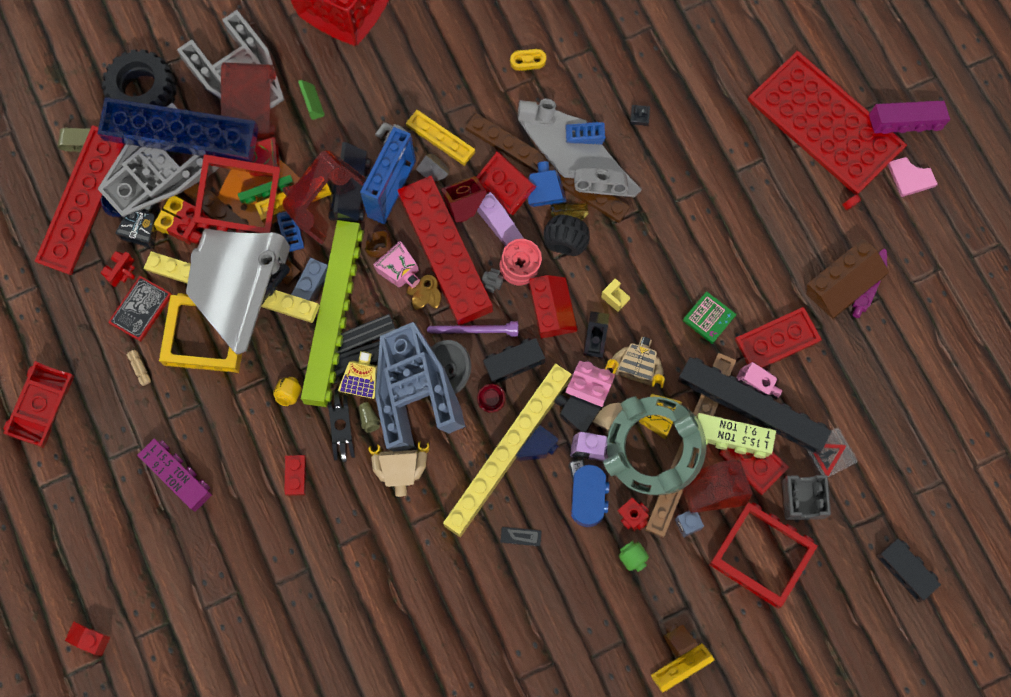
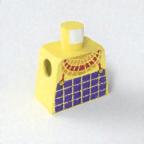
M360 351L359 361H350L348 363L338 391L372 399L376 398L375 389L378 366L370 364L371 353Z

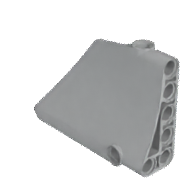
M204 229L198 248L192 251L186 293L236 354H241L248 348L271 274L279 270L280 264L286 263L290 246L280 234L236 233Z

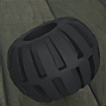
M557 215L544 228V242L547 248L554 252L578 256L587 248L590 241V232L585 222L570 215Z

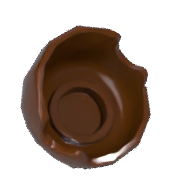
M380 230L374 232L372 241H366L365 251L372 258H381L393 248V241L388 231Z

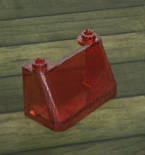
M222 63L221 133L223 138L269 139L276 135V125L270 121V83L276 79V69L273 68V65Z

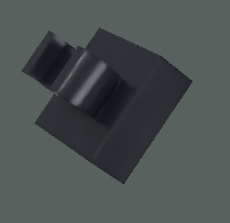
M632 105L630 125L648 126L650 106Z

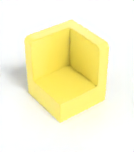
M614 279L602 291L601 298L619 312L630 300V297L620 289L621 283Z

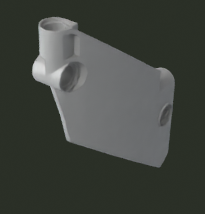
M543 99L539 105L534 101H519L518 120L556 170L563 177L574 178L575 189L578 192L635 197L641 192L642 189L617 164L603 145L566 143L565 126L567 124L587 123L586 120L555 110L556 103L551 99ZM572 130L573 137H576L575 130Z

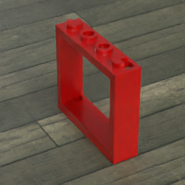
M204 154L193 222L198 224L197 227L209 229V226L217 227L216 230L226 232L230 229L236 230V233H271L281 172L280 167ZM209 165L273 176L265 228L201 217Z
M748 502L731 527L709 566L779 609L785 603L818 545L814 544V540L809 536L798 534L796 532L797 529L789 524L784 525L779 522L780 519L774 514L769 513L768 515L763 512L762 507L753 502L750 504ZM749 513L807 548L780 596L721 560Z

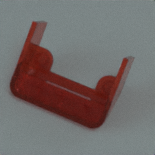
M324 150L286 195L282 203L283 208L299 228L322 245L326 236L313 226L315 217L307 207L329 180L337 185H344L352 177L363 186L366 178L330 150Z

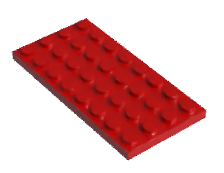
M796 51L748 97V101L855 195L859 194L907 146L893 132L888 134L874 133L869 116L870 112L799 51Z

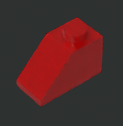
M73 622L65 641L89 653L102 656L111 637Z

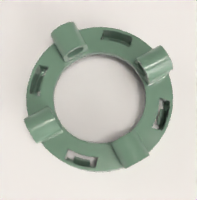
M635 396L622 402L621 407L623 410L613 421L608 434V458L603 461L608 473L611 476H617L629 488L650 495L672 494L689 485L700 472L706 456V438L698 418L684 405L663 397L638 399ZM657 403H664V406H669L671 408L676 407L675 411L666 407L657 406ZM651 415H660L672 420L684 441L683 454L679 463L674 469L667 470L658 476H646L638 472L630 464L625 450L626 438L631 427L640 419ZM695 447L699 449V453H696V457L693 463L695 464V467L692 469L688 466L691 462L693 450ZM634 480L637 481V482H639V483H641V484L651 485V486H652V487H651V490H650L649 487H646V486H643V485H640V484H639V486L636 485L635 483H633Z

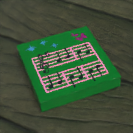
M706 291L685 316L683 322L713 344L737 314Z

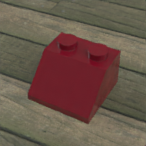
M476 176L441 188L445 205L456 223L467 221L473 217L487 194Z

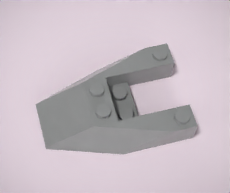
M238 10L222 19L227 32L238 44V49L214 65H211L193 40L178 48L177 51L186 66L208 91L255 120L282 102L284 97L268 48Z
M173 103L129 138L98 187V190L122 217L175 196L200 181L204 154L221 157L208 143L181 167L176 164L161 146L189 122ZM209 165L208 176L219 167Z

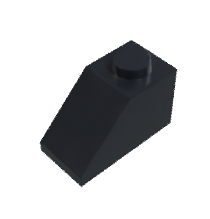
M590 311L584 355L603 358L609 314Z

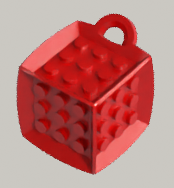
M291 0V3L298 16L312 26L338 40L356 46L375 25L389 0Z

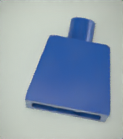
M539 162V173H533L529 176V180L537 187L529 195L528 204L532 207L567 202L559 173L556 170H549V162Z

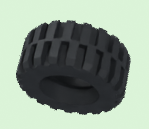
M135 49L131 50L130 53H121L122 56L119 58L116 56L112 60L113 63L108 64L106 67L107 72L103 73L102 89L104 90L105 98L113 110L120 117L126 118L127 121L134 122L135 119L137 123H143L144 120L150 122L171 103H174V95L177 94L176 80L162 57H158L154 52L149 53L148 50L143 49L138 52ZM140 76L155 78L152 88L147 93L135 97L125 95V90L133 79Z

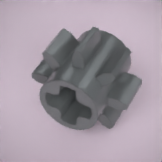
M491 268L490 272L485 271L482 278L485 290L492 293L496 289L500 290L504 276H500V270Z

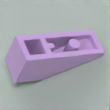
M491 192L487 194L477 212L505 247L515 239H524L500 202Z

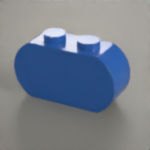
M586 465L574 473L571 517L577 524L583 527L597 525L603 519L604 513H608V501H605V493L609 494V482H606L605 473L596 466Z

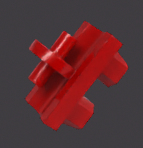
M115 251L111 258L116 263L115 267L112 269L106 265L102 269L101 274L110 285L116 288L120 281L125 283L128 278L134 280L135 276L132 272L135 267L132 264L135 260L127 252L123 254Z

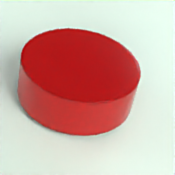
M856 194L843 203L842 206L845 210H849L858 204L861 198Z

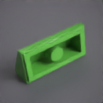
M300 80L299 85L311 119L323 117L324 111L315 86Z

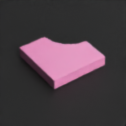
M907 157L891 161L888 165L901 197L937 186L931 168L923 169L916 167L909 162Z

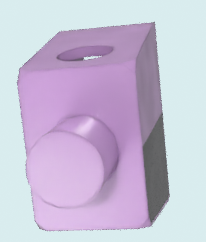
M578 432L573 436L570 456L604 461L608 457L607 436Z

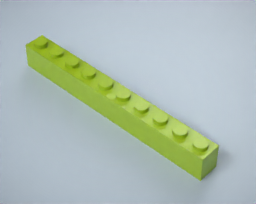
M337 220L301 395L302 402L307 405L327 407L328 401L330 402L332 399V390L330 388L331 383H334L336 379L334 368L339 363L340 355L338 348L343 343V335L341 333L342 329L346 327L347 318L345 313L350 308L348 297L349 293L353 292L354 283L352 282V277L356 276L357 265H355L356 258L359 259L360 257L359 242L363 241L364 231L361 230L360 223Z

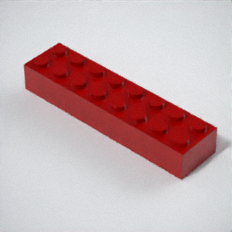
M432 176L398 189L400 202L457 325H464L493 312V305Z

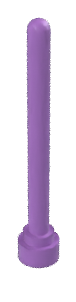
M510 321L506 325L429 326L427 332L507 333L510 336H518V321Z

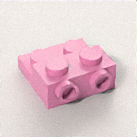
M579 361L566 393L602 407L612 386L615 374L611 373L608 369L595 367L591 362Z

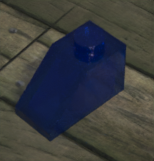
M539 425L516 454V460L546 458L549 454L553 455L559 447L557 445L558 438Z

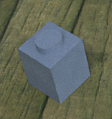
M696 508L677 516L675 519L683 538L704 527Z

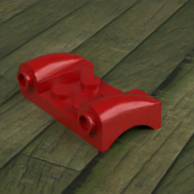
M34 361L33 366H30L28 370L27 380L11 417L4 425V434L44 448L52 431L51 426L65 394L69 391L74 376L71 373L59 371Z

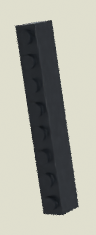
M696 357L694 359L689 358L677 381L767 429L776 430V434L816 455L822 452L832 432L827 429L828 426L824 423H816L810 420L808 415L793 411L791 406L774 401L775 399L770 395L758 393L757 389L753 386H745L739 383L737 378L722 374L720 369L709 367L704 364V361Z

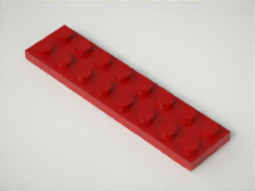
M92 125L34 262L72 275L104 199L98 187L127 143V137Z

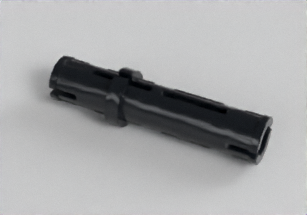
M280 264L279 270L270 276L262 304L269 296L274 294L275 288L289 274L290 268L288 265Z

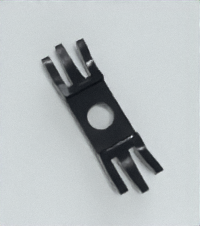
M335 389V408L332 407V400L328 401L327 404L330 416L334 461L338 460L337 444H339L342 460L347 462V442L351 458H355L349 418L348 393L343 394L344 406L341 407L339 391ZM344 420L346 427L343 430H337L335 428L336 421Z

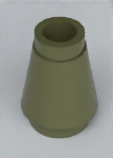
M370 403L360 404L359 412L362 429H365L367 433L378 430L380 428V420L370 406Z

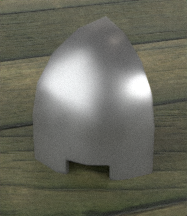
M433 153L426 155L416 169L424 177L432 176L433 180L436 181L445 178L450 173L448 167Z

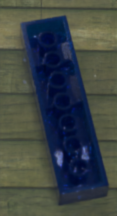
M105 98L97 134L103 141L198 156L206 154L252 162L259 127L252 120Z

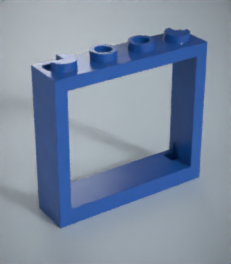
M393 127L360 191L367 217L382 224H385L398 198L397 190L404 186L416 163L411 134L396 127ZM406 161L411 162L409 167L406 166ZM373 191H377V195H373Z

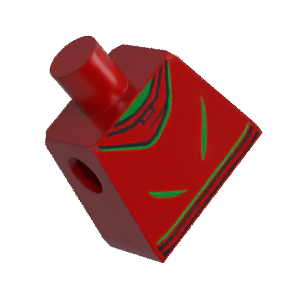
M275 137L246 145V155L236 156V160L280 167L279 150ZM249 172L251 176L273 177Z

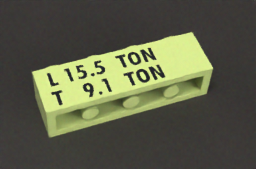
M698 413L696 416L704 430L706 445L708 443L713 444L716 448L722 450L727 448L735 449L734 452L739 454L753 453L754 457L766 458L773 452L776 430Z

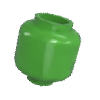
M631 541L620 549L619 558L627 570L632 571L636 569L639 572L647 566L645 562L649 559V555L641 543Z

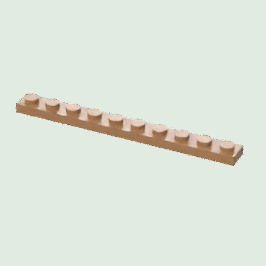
M718 353L712 367L720 369L722 374L729 377L736 360ZM701 394L693 414L695 416L698 413L714 416L719 403ZM683 439L670 469H674L682 457L684 449ZM694 447L689 468H692L694 465L696 453H699L698 448ZM683 489L672 494L659 495L645 530L664 538Z

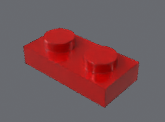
M285 456L284 494L286 496L305 495L306 456Z

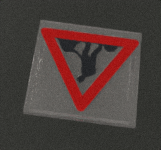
M839 428L832 430L822 452L818 455L807 450L820 474L827 475L828 477L858 462Z

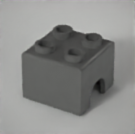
M816 475L808 478L787 476L782 480L785 520L826 519L831 515L827 475Z

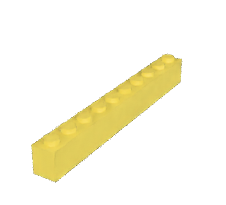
M555 363L443 522L444 527L461 538L554 405L557 396L571 380V373Z

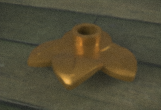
M425 275L414 288L408 286L406 293L413 295L412 304L415 310L423 308L427 303L437 309L441 303V292L437 289L438 281L434 276ZM427 281L431 282L429 287L425 285Z

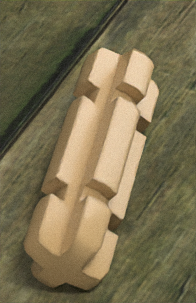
M136 350L128 352L127 357L142 386L151 382L150 377L147 375Z

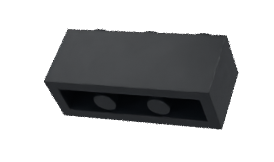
M531 338L525 339L520 342V345L515 347L508 346L503 349V352L489 354L483 360V366L493 384L500 383L545 364V356L536 338L532 340Z
M899 538L892 541L876 556L917 602L924 601L941 586L936 574L928 571L924 567L923 560L917 555L914 556L910 551L909 545L903 540L900 541Z

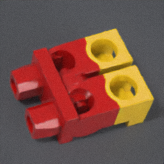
M176 196L170 197L163 207L164 211L160 212L154 222L157 231L174 236L189 245L191 243L199 245L202 233L198 232L200 227H197L198 224L193 222L195 206ZM202 210L201 217L209 218Z

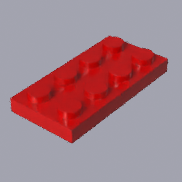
M804 307L735 338L747 364L753 362L762 369L822 340Z

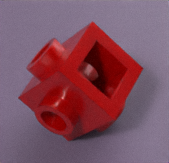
M633 497L618 509V513L623 518L620 521L627 529L632 528L634 531L637 529L642 530L649 523L647 521L649 519L647 514L649 510L642 502L638 504Z

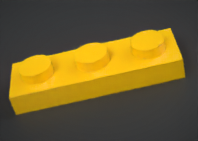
M702 643L653 673L651 677L663 693L713 662L714 658Z

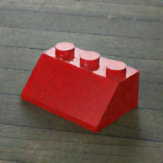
M551 275L530 278L529 289L540 339L577 332L566 278Z

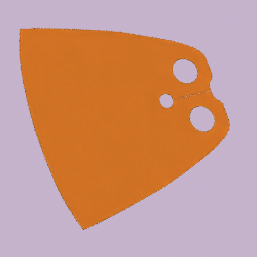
M246 147L244 148L240 156L246 155ZM279 160L280 178L291 175L295 184L291 186L292 188L305 184L295 172ZM231 169L217 198L224 204L230 205L232 211L241 219L248 220L249 225L265 228L266 221L262 222L255 204L270 197L263 198L261 196L256 198V202L246 204L240 201L238 193L271 182L273 177L251 176L249 172ZM281 190L277 191V195L283 193ZM241 205H247V209L241 210ZM277 217L273 218L272 224L278 221Z

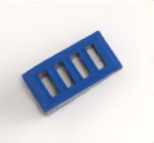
M603 122L567 124L565 126L566 143L602 145L605 140V126ZM572 130H575L576 137L572 136Z
M295 210L276 214L281 235L286 241H299L289 244V252L303 249L304 244ZM292 225L295 226V227H293V228L284 229L285 227H288V226H292ZM297 233V235L286 237L288 234Z

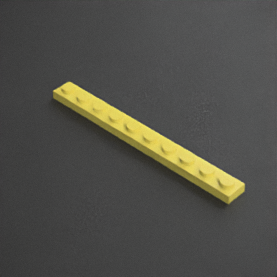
M151 252L144 269L188 284L191 264ZM277 290L261 305L263 308L313 323L320 306L318 303Z

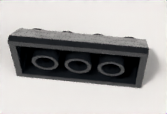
M342 142L333 212L336 221L354 222L361 225V221H364L365 210H362L364 203L360 191L369 176L367 175V169H371V158H368L367 151L347 142Z

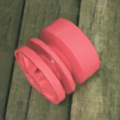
M515 239L507 244L499 264L500 273L507 282L517 286L526 285L529 283L530 278L536 277L542 261L541 251L538 246L527 239ZM519 262L520 265L523 264L522 268H520L519 265H516V263Z

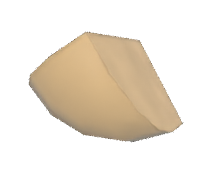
M612 403L605 406L593 420L596 427L600 426L606 429V435L609 434L611 425L617 415L623 410L621 403Z

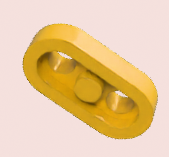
M539 49L516 51L510 57V64L513 69L518 71L540 69L546 64V54Z

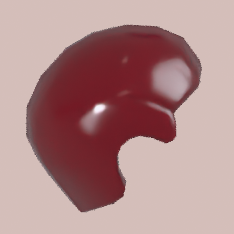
M493 383L484 385L477 395L478 405L488 413L500 411L506 403L505 391L502 387Z

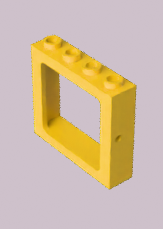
M178 293L177 295H171L159 361L164 366L239 373L242 353L236 354L230 347L226 359L173 355L171 353L180 305L196 306L187 294Z

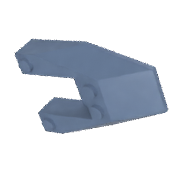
M412 322L381 335L375 397L386 449L405 451L415 447L405 405L429 395L438 429L449 434L466 427L462 409L445 369L417 325Z

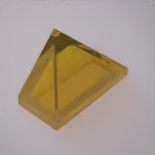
M587 203L550 204L552 217L570 215L583 220L588 215Z

